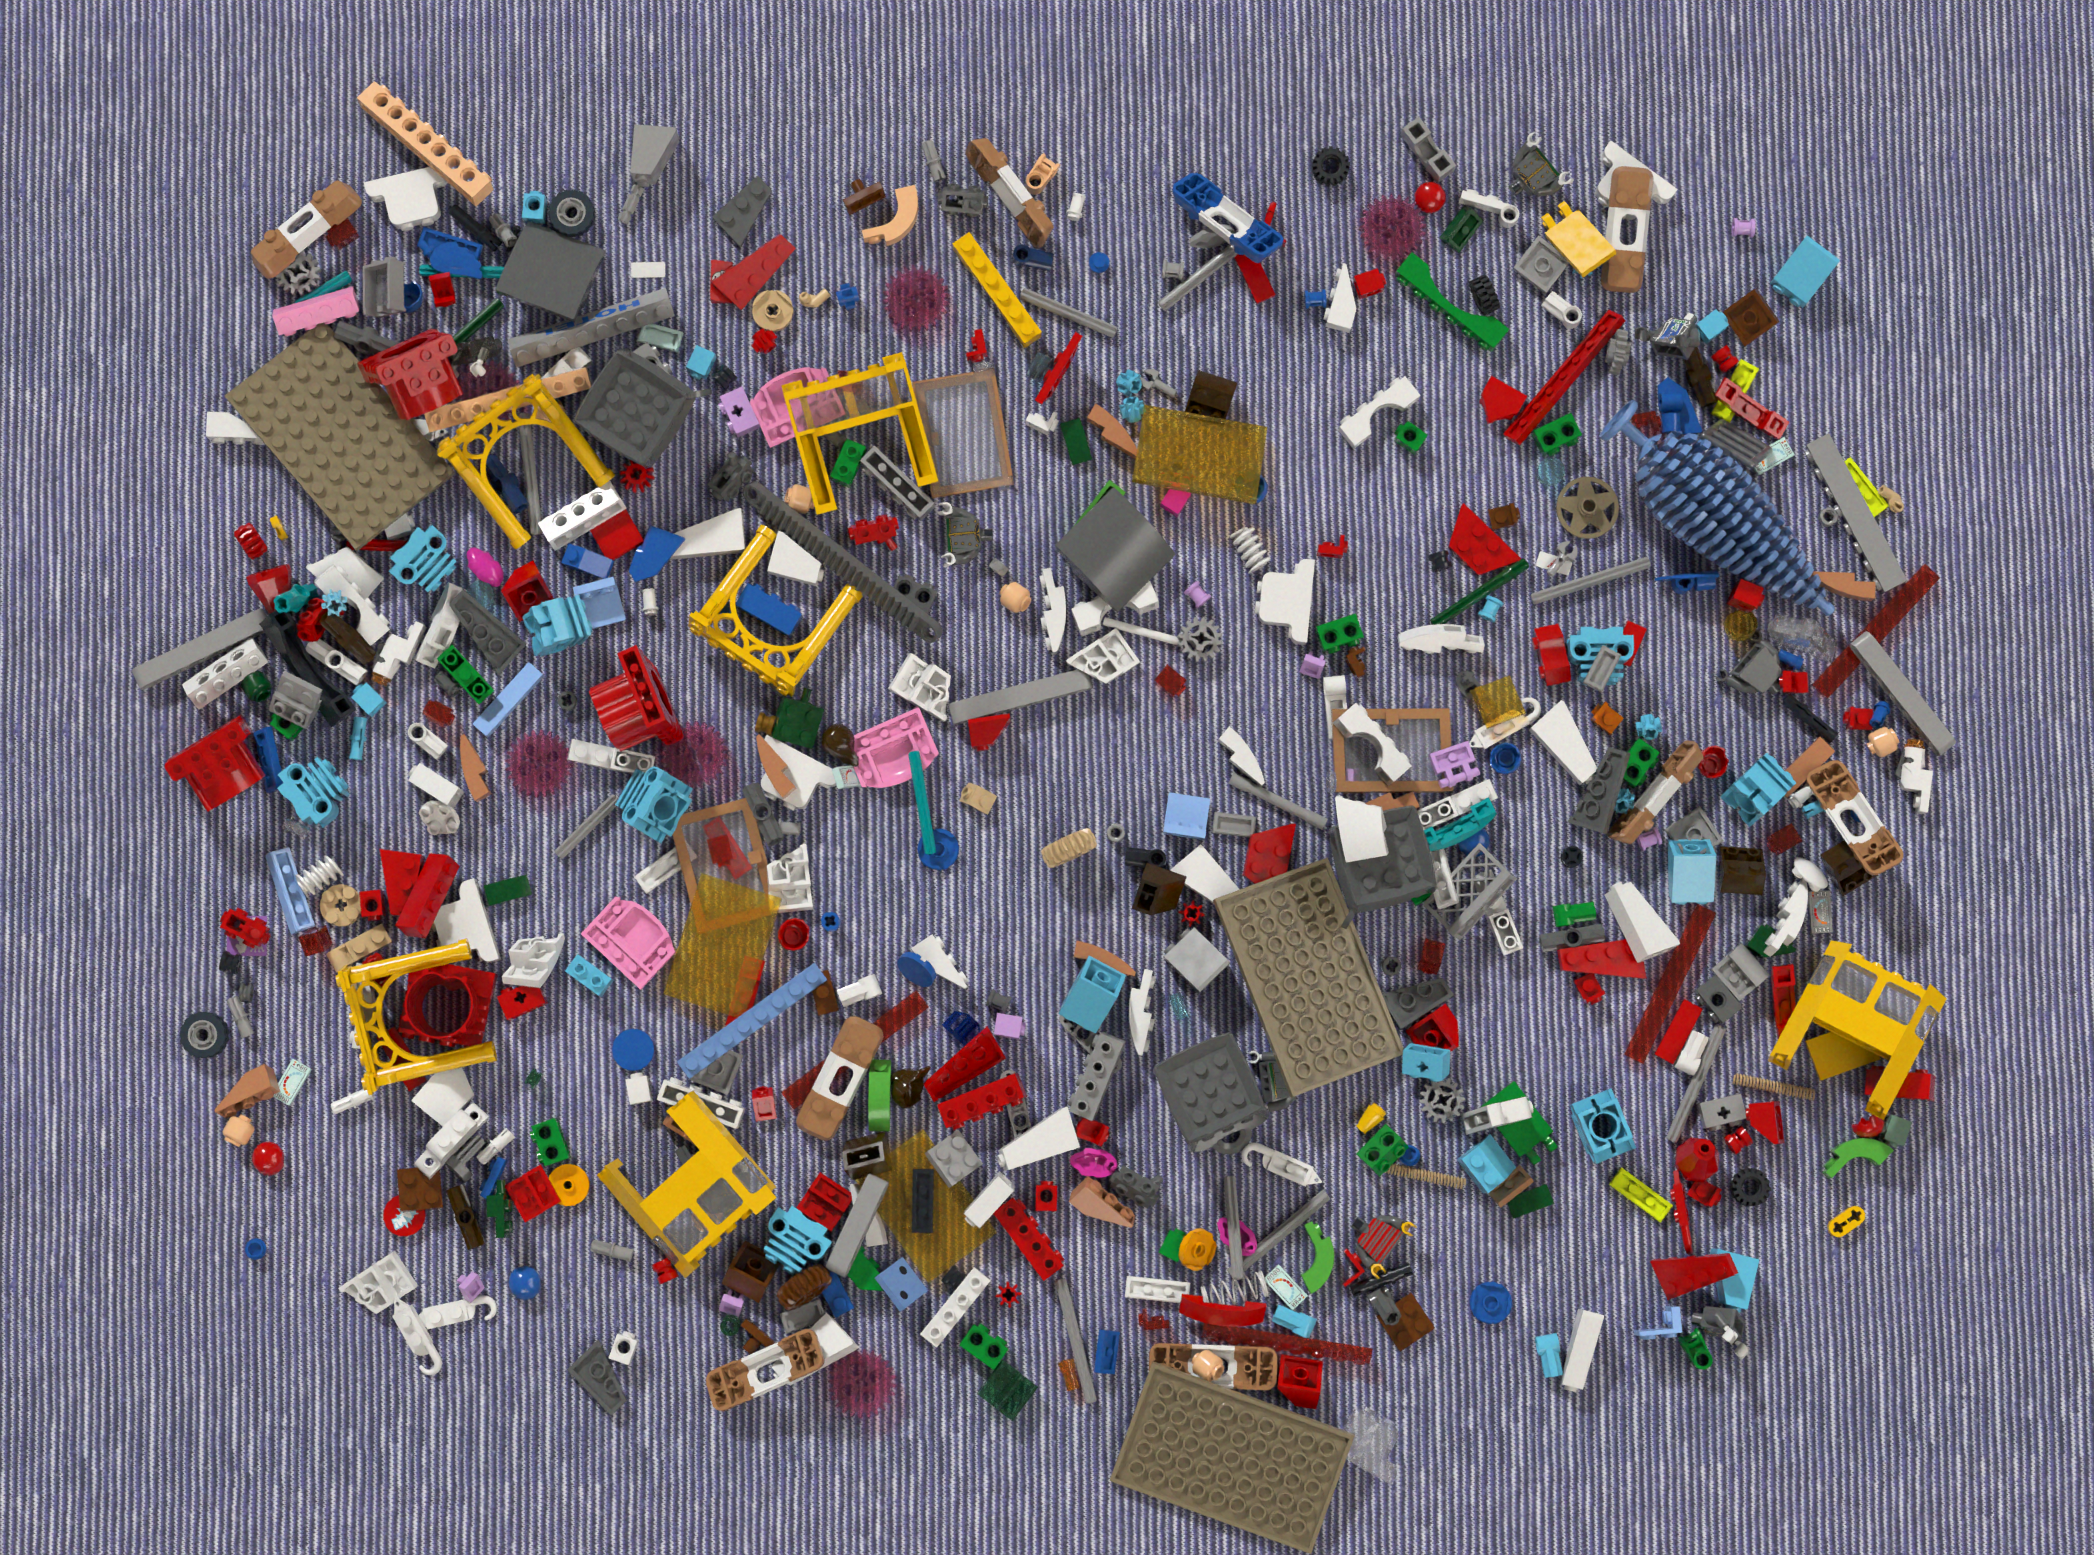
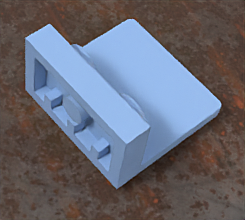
M614 577L573 587L574 595H579L580 600H583L585 603V616L591 622L592 629L626 620Z
M1169 793L1163 834L1205 840L1210 799Z
M1665 1306L1666 1311L1662 1312L1663 1323L1667 1324V1328L1634 1330V1335L1640 1336V1339L1643 1340L1656 1339L1655 1335L1659 1334L1664 1338L1677 1337V1333H1682L1680 1307Z

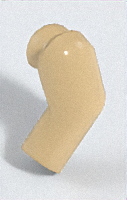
M824 288L817 295L802 292L799 295V300L805 307L817 308L831 295Z
M1882 485L1878 490V494L1886 498L1890 510L1894 513L1903 511L1904 504L1900 495Z

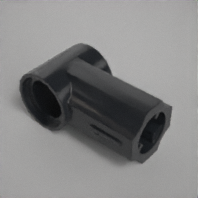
M1127 847L1125 866L1145 868L1146 864L1149 863L1163 869L1166 868L1167 859L1162 850ZM1156 856H1159L1163 859L1162 863L1159 865H1155L1151 862L1152 859Z

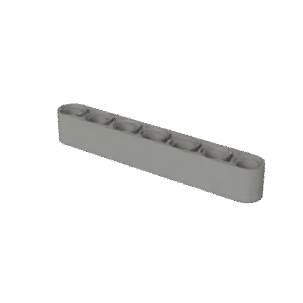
M261 608L252 611L133 668L131 671L140 690L152 687L232 649L250 637L255 638L265 633L259 625L266 618L264 610Z
M1865 631L1849 644L1854 654L1937 756L1940 757L1956 744L1952 734L1868 631Z
M1077 669L952 702L948 706L953 725L968 722V719L993 716L1093 689L1090 675Z

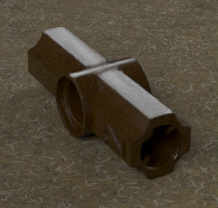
M1695 347L1689 359H1682L1686 369L1687 382L1691 388L1693 387L1700 408L1717 403L1718 399L1714 396L1715 392L1711 384L1710 370L1707 364H1704L1698 347Z
M326 612L319 621L321 625L334 636V639L346 651L349 650L363 665L369 663L374 658L376 651L361 638L362 636L349 623L347 624L333 613L328 615Z
M464 1184L446 1190L455 1214V1221L460 1227L467 1249L471 1250L486 1244L477 1221L476 1212L472 1208ZM464 1211H468L471 1214V1220L468 1223H464L461 1220V1214Z

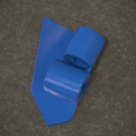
M1667 377L1657 386L1658 408L1662 415V434L1667 435L1673 431L1682 432V434L1701 433L1702 428L1687 390Z
M649 525L643 545L637 548L629 568L634 582L656 576L682 545L685 538Z
M1716 570L1657 577L1655 581H1671L1672 590L1677 594L1683 595L1693 586L1695 591L1715 589V577H1720ZM1681 580L1687 584L1684 588L1683 585H1679Z

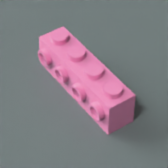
M352 286L274 309L272 317L278 334L290 336L295 334L296 330L302 328L310 330L319 323H333L337 321L336 318L343 316L351 318L357 315L356 312H359L360 305Z

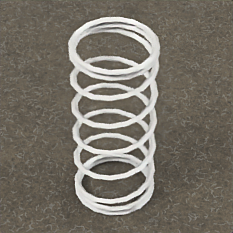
M1258 1271V1273H1254L1255 1292L1248 1277L1244 1275V1295L1241 1291V1288L1237 1280L1232 1279L1233 1299L1226 1283L1224 1281H1221L1222 1302L1220 1300L1216 1288L1213 1284H1210L1211 1303H1213V1287L1216 1296L1219 1300V1303L1225 1304L1223 1294L1224 1284L1228 1292V1295L1231 1299V1302L1235 1306L1236 1299L1234 1291V1281L1240 1291L1243 1301H1247L1245 1278L1248 1281V1284L1252 1290L1255 1299L1257 1300L1258 1292L1256 1284V1275L1260 1280L1264 1297H1268L1269 1294L1263 1272ZM1201 1286L1203 1301L1209 1303L1205 1286Z

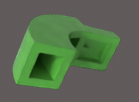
M873 1059L870 1064L868 1096L869 1131H890L891 1060Z
M1860 1138L1847 1140L1838 1144L1830 1151L1836 1158H1830L1824 1164L1825 1170L1822 1173L1827 1178H1833L1849 1160L1855 1157L1866 1158L1875 1166H1880L1894 1150L1885 1143L1875 1139Z
M1310 1221L1303 1226L1314 1245L1315 1259L1312 1266L1300 1275L1309 1293L1312 1294L1321 1288L1331 1274L1334 1264V1249L1330 1237L1327 1236L1321 1239L1320 1236L1323 1233L1318 1223L1313 1224Z

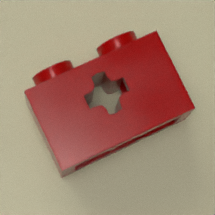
M1740 579L1733 585L1726 604L1750 613L1762 605L1765 595L1762 594L1764 588Z
M519 986L515 989L508 987L500 991L501 995L497 996L508 1021L548 1004L542 988ZM520 993L527 996L524 998V1003L516 1000L519 998Z

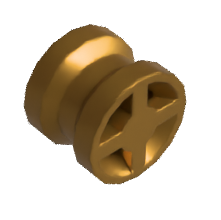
M760 712L755 732L760 733L762 731L766 735L771 736L777 716H766L765 713Z

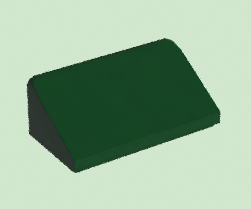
M1464 206L1439 238L1453 250L1460 253L1484 220L1472 208Z

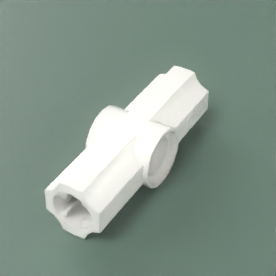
M321 639L307 644V653L356 686L366 677L368 672L366 669ZM335 656H340V664L332 666V659Z

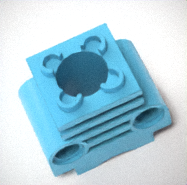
M430 525L425 532L417 527L410 535L407 543L390 556L395 565L389 572L403 584H412L420 578L421 580L418 584L422 587L426 583L427 586L424 590L426 592L430 590L434 592L442 584L439 580L443 575L449 576L455 570L456 566L454 563L456 560L452 558L448 562L447 559L450 555L448 553H445L443 556L441 555V552L446 547V538L433 525ZM432 537H438L441 540L439 548L434 549L430 546ZM404 568H410L413 572L412 577L408 580L403 579L401 576V571Z
M579 595L573 598L568 597L565 600L563 598H556L541 602L540 605L531 607L529 612L522 617L525 627L530 634L535 633L536 635L532 637V649L535 656L540 655L542 657L560 652L569 645L570 647L576 644L581 645L591 635L592 625L586 619L585 603L583 600H580Z
M1580 627L1577 635H1570V640H1567V657L1570 663L1580 665L1577 673L1581 674L1577 677V682H1582V685H1585L1583 681L1599 650L1604 645L1617 652V648H1621L1626 653L1625 656H1621L1606 684L1616 685L1623 678V673H1620L1623 670V664L1633 655L1634 635H1623V627H1611L1608 629ZM1574 649H1581L1584 655H1576Z
M1766 753L1736 780L1720 798L1734 809L1739 806L1741 809L1738 813L1742 820L1750 827L1766 814L1796 782L1789 772L1784 771L1778 765L1774 757Z
M319 757L314 759L320 767L312 762L307 764L313 772L298 763L289 765L278 774L284 783L277 789L285 798L292 802L296 813L303 822H307L309 825L313 822L316 825L319 823L324 828L339 813V808L332 797L342 801L343 798L338 792L345 796L350 795L347 790L349 788L348 784L343 778L340 779L338 775L334 774L337 770L326 759L322 760ZM302 772V777L297 780L298 773ZM328 805L327 811L322 813V808Z
M655 766L649 768L646 773L635 769L615 805L624 810L622 813V820L657 842L662 843L666 834L672 836L677 828L680 817L692 802L688 796L693 788Z
M1612 1088L1570 1104L1571 1117L1585 1151L1590 1155L1594 1164L1636 1148L1632 1139V1133ZM1599 1114L1607 1117L1611 1124L1610 1133L1605 1138L1596 1136L1592 1129V1122Z
M791 1206L788 1212L778 1207L768 1223L769 1234L775 1240L770 1238L768 1241V1245L772 1248L767 1245L764 1247L765 1258L774 1264L777 1261L784 1265L783 1270L794 1276L795 1273L798 1274L802 1271V1268L798 1265L803 1268L806 1266V1261L803 1258L812 1263H817L824 1258L832 1243L825 1238L828 1229L820 1223L810 1221L800 1210ZM776 1223H782L785 1228L783 1231L777 1232L773 1229V1226ZM811 1246H818L821 1251L817 1255H812L809 1252V1248Z

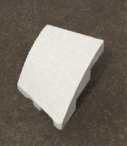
M345 547L336 554H330L324 557L323 560L306 566L317 578L333 564L336 568L341 566L348 574L345 578L350 583L355 582L362 590L359 594L364 599L369 597L384 579L381 574L370 567L362 557L349 547ZM347 598V602L358 610L356 603Z
M1117 628L1066 660L1068 664L1105 684L1140 663Z
M909 653L888 689L941 721H946V706L949 700L948 688L951 675L936 665H928L914 654Z
M1340 795L1336 796L1337 819L1345 861L1352 862L1388 855L1389 852L1384 836L1387 826L1382 807L1367 805L1358 800L1352 801Z
M806 844L800 845L798 849L783 855L781 859L767 865L771 914L813 909Z
M561 933L558 934L557 938L545 939L544 936L532 939L518 940L509 950L511 966L502 975L503 984L541 988L558 960L565 935Z
M461 1067L435 1073L411 1101L441 1126H444L460 1109H464L474 1097V1093Z
M393 1251L338 1289L341 1292H347L356 1298L355 1301L366 1305L369 1310L377 1314L393 1304L395 1298H401L418 1285L397 1253Z

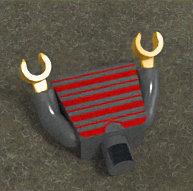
M1379 1215L1377 1218L1372 1217L1368 1223L1359 1217L1354 1220L1350 1227L1360 1233L1355 1240L1357 1243V1254L1362 1260V1264L1371 1271L1376 1279H1380L1377 1275L1379 1270H1383L1386 1273L1382 1264L1404 1234L1413 1236L1408 1230L1412 1226L1417 1228L1415 1224L1406 1222L1396 1216Z

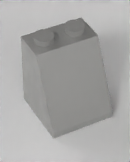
M634 124L630 174L637 186L649 187V185L656 184L679 143L680 138L676 127Z
M1187 928L1179 936L1181 940L1176 945L1171 943L1164 950L1166 955L1163 958L1199 994L1231 962L1196 928H1193L1191 931Z

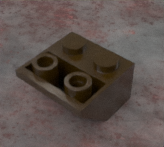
M1198 370L1183 416L1223 429L1238 383Z
M1845 840L1820 854L1825 870L1842 896L1878 876L1870 875L1865 871L1861 863L1855 859L1853 851Z
M1733 846L1720 847L1718 878L1720 893L1763 894L1766 880L1763 849Z
M1147 863L1131 909L1151 916L1176 909L1187 876Z
M887 1131L845 1142L842 1150L844 1171L851 1180L867 1177L869 1173L876 1175L892 1171Z

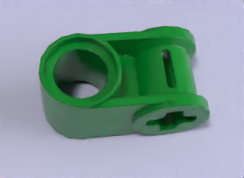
M1694 1328L1693 1332L1684 1337H1678L1682 1349L1687 1354L1694 1368L1705 1370L1712 1365V1355L1698 1328ZM1699 1354H1703L1707 1358L1704 1366L1698 1365L1696 1361Z

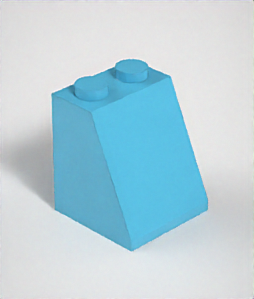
M1806 236L1770 284L1773 285L1772 288L1777 293L1785 294L1789 297V301L1793 305L1803 308L1840 260L1809 236Z
M1687 839L1678 841L1668 840V889L1671 902L1679 905H1684L1687 902H1696L1697 904L1714 902L1716 853L1710 839H1691L1690 841ZM1678 843H1680L1683 847V854L1681 853V849L1677 845ZM1706 848V853L1700 854V851Z
M1088 956L1063 1001L1058 1014L1096 1034L1116 1001L1126 975Z
M1491 1134L1487 1135L1457 1159L1482 1193L1492 1191L1516 1168Z
M1711 1248L1710 1254L1730 1253L1739 1272L1734 1276L1716 1282L1719 1303L1724 1304L1725 1308L1736 1309L1740 1313L1741 1309L1748 1310L1759 1259Z

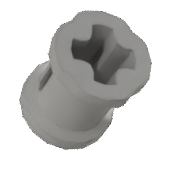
M1163 260L1161 278L1174 277L1182 280L1184 262L1179 264Z

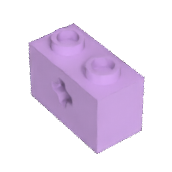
M743 387L719 396L721 403L718 405L722 414H727L730 419L726 423L731 434L736 433L737 437H741L761 428ZM736 409L742 411L740 417L735 414Z
M997 1013L994 1036L1019 1040L1020 1035L1024 1036L1026 1022H1022L1023 1017Z

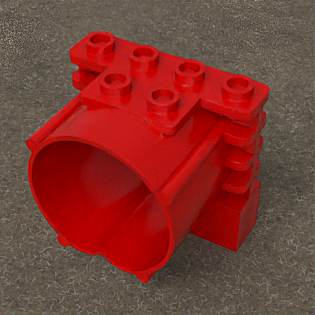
M431 328L357 363L365 382L385 386L400 420H409L433 411L463 394L448 360L449 356L457 353V346L452 335L438 332L436 329Z
M637 645L617 653L625 673L593 686L589 691L602 728L611 743L621 752L655 736L668 746L682 740L684 737L657 667L654 666Z
M242 714L171 756L164 765L173 781H178L183 777L186 778L207 812L241 793L265 776V773L244 742L246 737L253 731Z
M451 964L409 973L408 986L405 992L406 995L397 1032L402 1033L401 1037L414 1039V1035L419 1036L420 1041L434 1043L435 1039L440 1040V1045L454 1048L456 1044L464 1045V1047L481 1044L485 1034L491 999H493L498 974ZM436 985H444L450 991L464 989L470 995L471 1008L469 1016L463 1026L457 1031L449 1033L437 1031L427 1023L424 1017V998L429 990Z

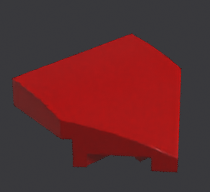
M1491 376L1481 393L1479 401L1485 410L1487 424L1503 419L1512 420L1518 414L1527 395Z

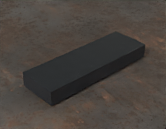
M913 1169L912 1233H933L934 1169Z

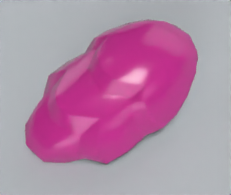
M475 547L470 548L467 552L470 570L479 580L489 583L493 587H499L504 578L500 563L494 560L489 552Z
M1085 1148L1082 1152L1076 1153L1070 1158V1164L1084 1176H1094L1095 1178L1107 1177L1113 1174L1118 1167L1116 1159L1102 1149Z
M1222 1217L1218 1220L1217 1227L1221 1241L1229 1246L1227 1218ZM1239 1220L1242 1255L1250 1256L1257 1249L1256 1238L1252 1230Z

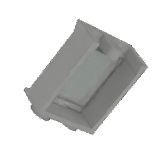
M385 257L383 261L375 260L371 261V264L363 266V315L381 318L406 311L404 307L403 268L406 262L397 261L396 257Z

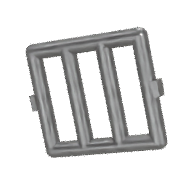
M1720 419L1700 435L1701 440L1706 439L1710 441L1711 446L1714 448L1719 447L1723 450V454L1730 456L1749 468H1754L1773 452L1771 446L1724 419Z

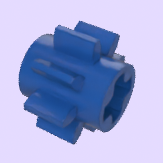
M849 283L840 285L841 290L836 291L840 307L845 305L846 310L856 308L855 302L860 301L856 286L850 287Z

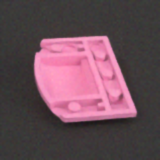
M805 367L783 373L762 386L754 399L750 400V405L770 448L795 437L781 385L802 380L803 387L805 388L808 387L807 383L811 381L827 382L829 375L826 368ZM835 389L810 395L807 398L812 420L816 428L846 415ZM797 399L790 400L797 431H805L806 424L800 402Z
M919 707L854 735V751L859 765L854 767L861 786L866 788L867 786L874 788L891 787L912 779L909 752H920L923 771L939 754Z
M614 897L581 935L642 990L676 953L665 927L650 911L633 901L620 900V897Z

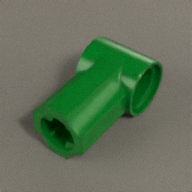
M1594 902L1552 906L1556 927L1596 920Z

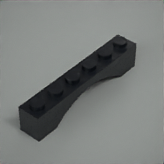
M276 610L259 624L294 675L322 689L320 697L322 701L319 711L331 728L348 718L356 710L345 692L333 685L313 663L302 640L298 637L297 624L289 612L279 613Z

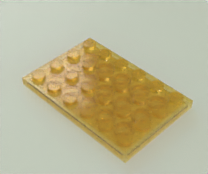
M1144 405L1132 482L1256 504L1268 427Z
M701 873L663 994L737 1018L744 1014L752 997L782 898Z
M922 1129L890 1153L892 1171L876 1174L875 1176L889 1182L886 1193L877 1210L929 1283L994 1236L997 1231L989 1220L979 1228L977 1225L971 1226L964 1219L966 1217L964 1211L974 1199L961 1181L950 1188L946 1185L925 1155L935 1145L924 1129ZM913 1169H934L933 1233H912ZM866 1177L855 1180L860 1188H862Z

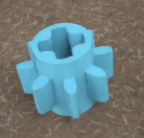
M1127 369L1126 373H1120L1116 381L1119 387L1118 392L1131 397L1132 393H1138L1142 386V382L1139 379L1141 375Z
M1128 397L1123 400L1124 405H1119L1122 419L1126 418L1128 422H1137L1141 420V414H1146L1143 400L1139 401L1137 397Z
M330 589L327 596L322 595V599L325 602L321 606L322 609H328V615L333 613L339 616L341 610H347L346 605L343 604L347 602V597H341V590L333 592ZM335 600L337 605H333L331 601Z
M1652 714L1641 716L1640 722L1635 723L1638 737L1643 736L1646 740L1655 739L1658 736V732H1662L1660 718H1655Z
M1629 788L1620 789L1614 808L1616 813L1627 814L1629 808L1634 809L1635 803L1633 801L1635 794H1631Z

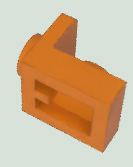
M1606 701L1602 705L1598 703L1591 711L1593 717L1590 720L1611 735L1624 718L1609 707V703Z

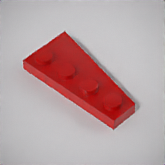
M778 234L759 247L754 253L746 256L738 264L730 267L725 273L710 282L739 310H742L796 248L781 234Z
M1626 939L1557 950L1561 971L1647 979L1644 961L1637 963Z
M988 1026L923 1083L934 1102L1006 1059Z
M1730 1253L1698 1257L1688 1256L1685 1258H1659L1650 1261L1667 1300L1739 1273Z

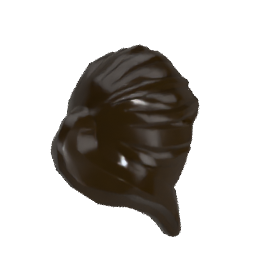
M839 723L825 729L821 738L824 750L841 760L844 764H850L854 767L859 765L858 757L854 751L855 741L852 730Z
M926 1066L917 1070L905 1068L897 1070L891 1075V1095L893 1101L903 1109L911 1108L921 1100L924 1078L931 1067Z

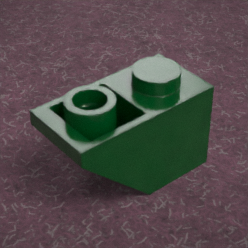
M1767 924L1765 926L1759 925L1744 946L1761 959L1768 958L1770 956L1764 953L1768 946L1765 942L1772 933H1776V930ZM1791 942L1788 946L1782 943L1780 948L1771 957L1794 953L1796 951V948L1792 946L1794 943Z

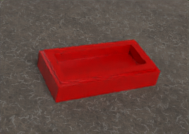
M1629 620L1623 629V635H1634L1633 655L1624 665L1631 667L1647 628ZM1617 648V653L1621 654V656L1626 655L1623 649Z

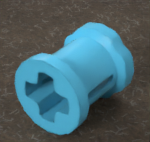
M1487 595L1485 598L1487 601L1482 611L1478 612V615L1487 621L1495 622V615L1504 603L1495 597Z

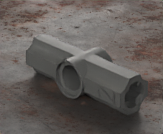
M339 321L334 334V338L354 345L355 349L362 354H370L371 352L377 354L399 344L379 336V333L372 327L367 326L361 329L343 321Z
M759 783L747 785L742 792L767 845L774 846L780 843L785 838ZM767 811L768 815L766 817H758L760 812Z
M1602 924L1540 934L1539 942L1542 953L1605 942V933ZM1568 933H1574L1577 936L1575 944L1568 942Z

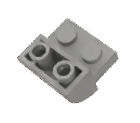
M285 671L281 675L277 691L272 697L269 711L307 729L320 707L322 689Z
M1742 942L1710 969L1719 977L1738 1002L1769 976V973Z

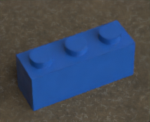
M747 583L735 603L736 607L791 638L803 618V615L799 613L801 609L791 603L787 606L782 603L783 599L774 593L771 596L764 592L765 589L756 583L753 585Z

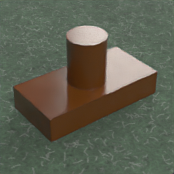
M857 179L850 184L855 194L843 199V203L850 216L885 198L886 195L880 181L865 188L862 180Z
M829 970L821 971L827 981L812 991L818 1016L839 1011Z
M748 1318L741 1324L752 1335L743 1346L749 1354H753L761 1344L768 1347L776 1343Z

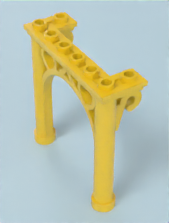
M539 373L536 376L533 374L529 375L523 380L524 383L521 387L517 388L515 386L506 393L507 397L505 399L494 401L489 405L490 410L486 413L481 411L472 418L474 422L468 426L464 424L455 431L457 433L451 439L449 437L444 438L439 442V448H437L438 456L448 459L510 539V544L514 549L524 545L531 536L492 488L486 475L488 454L494 443L503 434L522 425L537 424L546 426L554 430L563 439L598 487L603 486L615 476L613 471L605 466L544 386ZM524 402H529L534 407L530 418H521L516 414L517 407ZM538 406L550 421L536 418ZM512 407V416L516 421L512 422L511 419L501 420L498 418L499 415ZM491 422L492 431L489 434L491 439L488 441L486 436L477 432ZM477 438L482 439L485 443L483 453L471 454L468 452L467 445ZM462 443H463V450H461L460 447H459V445L462 444ZM468 458L481 459V475Z
M760 525L756 530L755 537L700 612H691L688 627L694 635L698 637L701 635L706 638L707 643L713 648L717 649L719 647L725 651L724 654L733 661L736 659L741 662V666L745 670L757 673L760 680L764 683H771L776 686V690L780 694L792 697L798 682L855 603H859L863 596L861 591L855 590V586H850L847 583L812 633L800 643L790 646H775L755 638L742 625L736 612L735 600L742 584L776 540L777 535L775 532L764 525ZM730 599L731 614H719ZM723 619L733 620L735 630L732 633H725L719 629L718 622ZM738 632L741 633L740 639L744 644L743 649L731 641V639L738 635ZM763 650H766L763 662L750 654L752 652L762 653ZM801 650L790 664L788 653ZM774 653H781L785 659V665L781 668L774 667L769 663L768 657Z
M467 938L458 940L457 943L354 967L344 965L338 971L336 983L338 988L341 987L342 992H345L344 999L346 1005L350 1004L352 1013H349L351 1025H355L357 1033L354 1034L356 1045L360 1046L362 1054H359L360 1063L366 1068V1072L363 1075L364 1078H361L363 1089L364 1091L367 1090L368 1095H372L383 1085L486 1061L488 1063L497 1061L493 1041L429 1056L413 1055L401 1049L392 1040L384 1024L383 1001L391 983L407 973L472 959L471 948ZM392 975L384 983L383 987L377 982L372 981L373 979ZM365 986H372L379 993L376 1002L368 1003L365 1001L362 991ZM376 1006V1011H372L371 1020L366 1022L363 1007L374 1008ZM369 1031L375 1032L379 1038L383 1037L384 1040L378 1041L372 1047ZM386 1045L393 1050L391 1061L382 1062L379 1059L377 1053L379 1046ZM398 1055L411 1061L393 1066Z

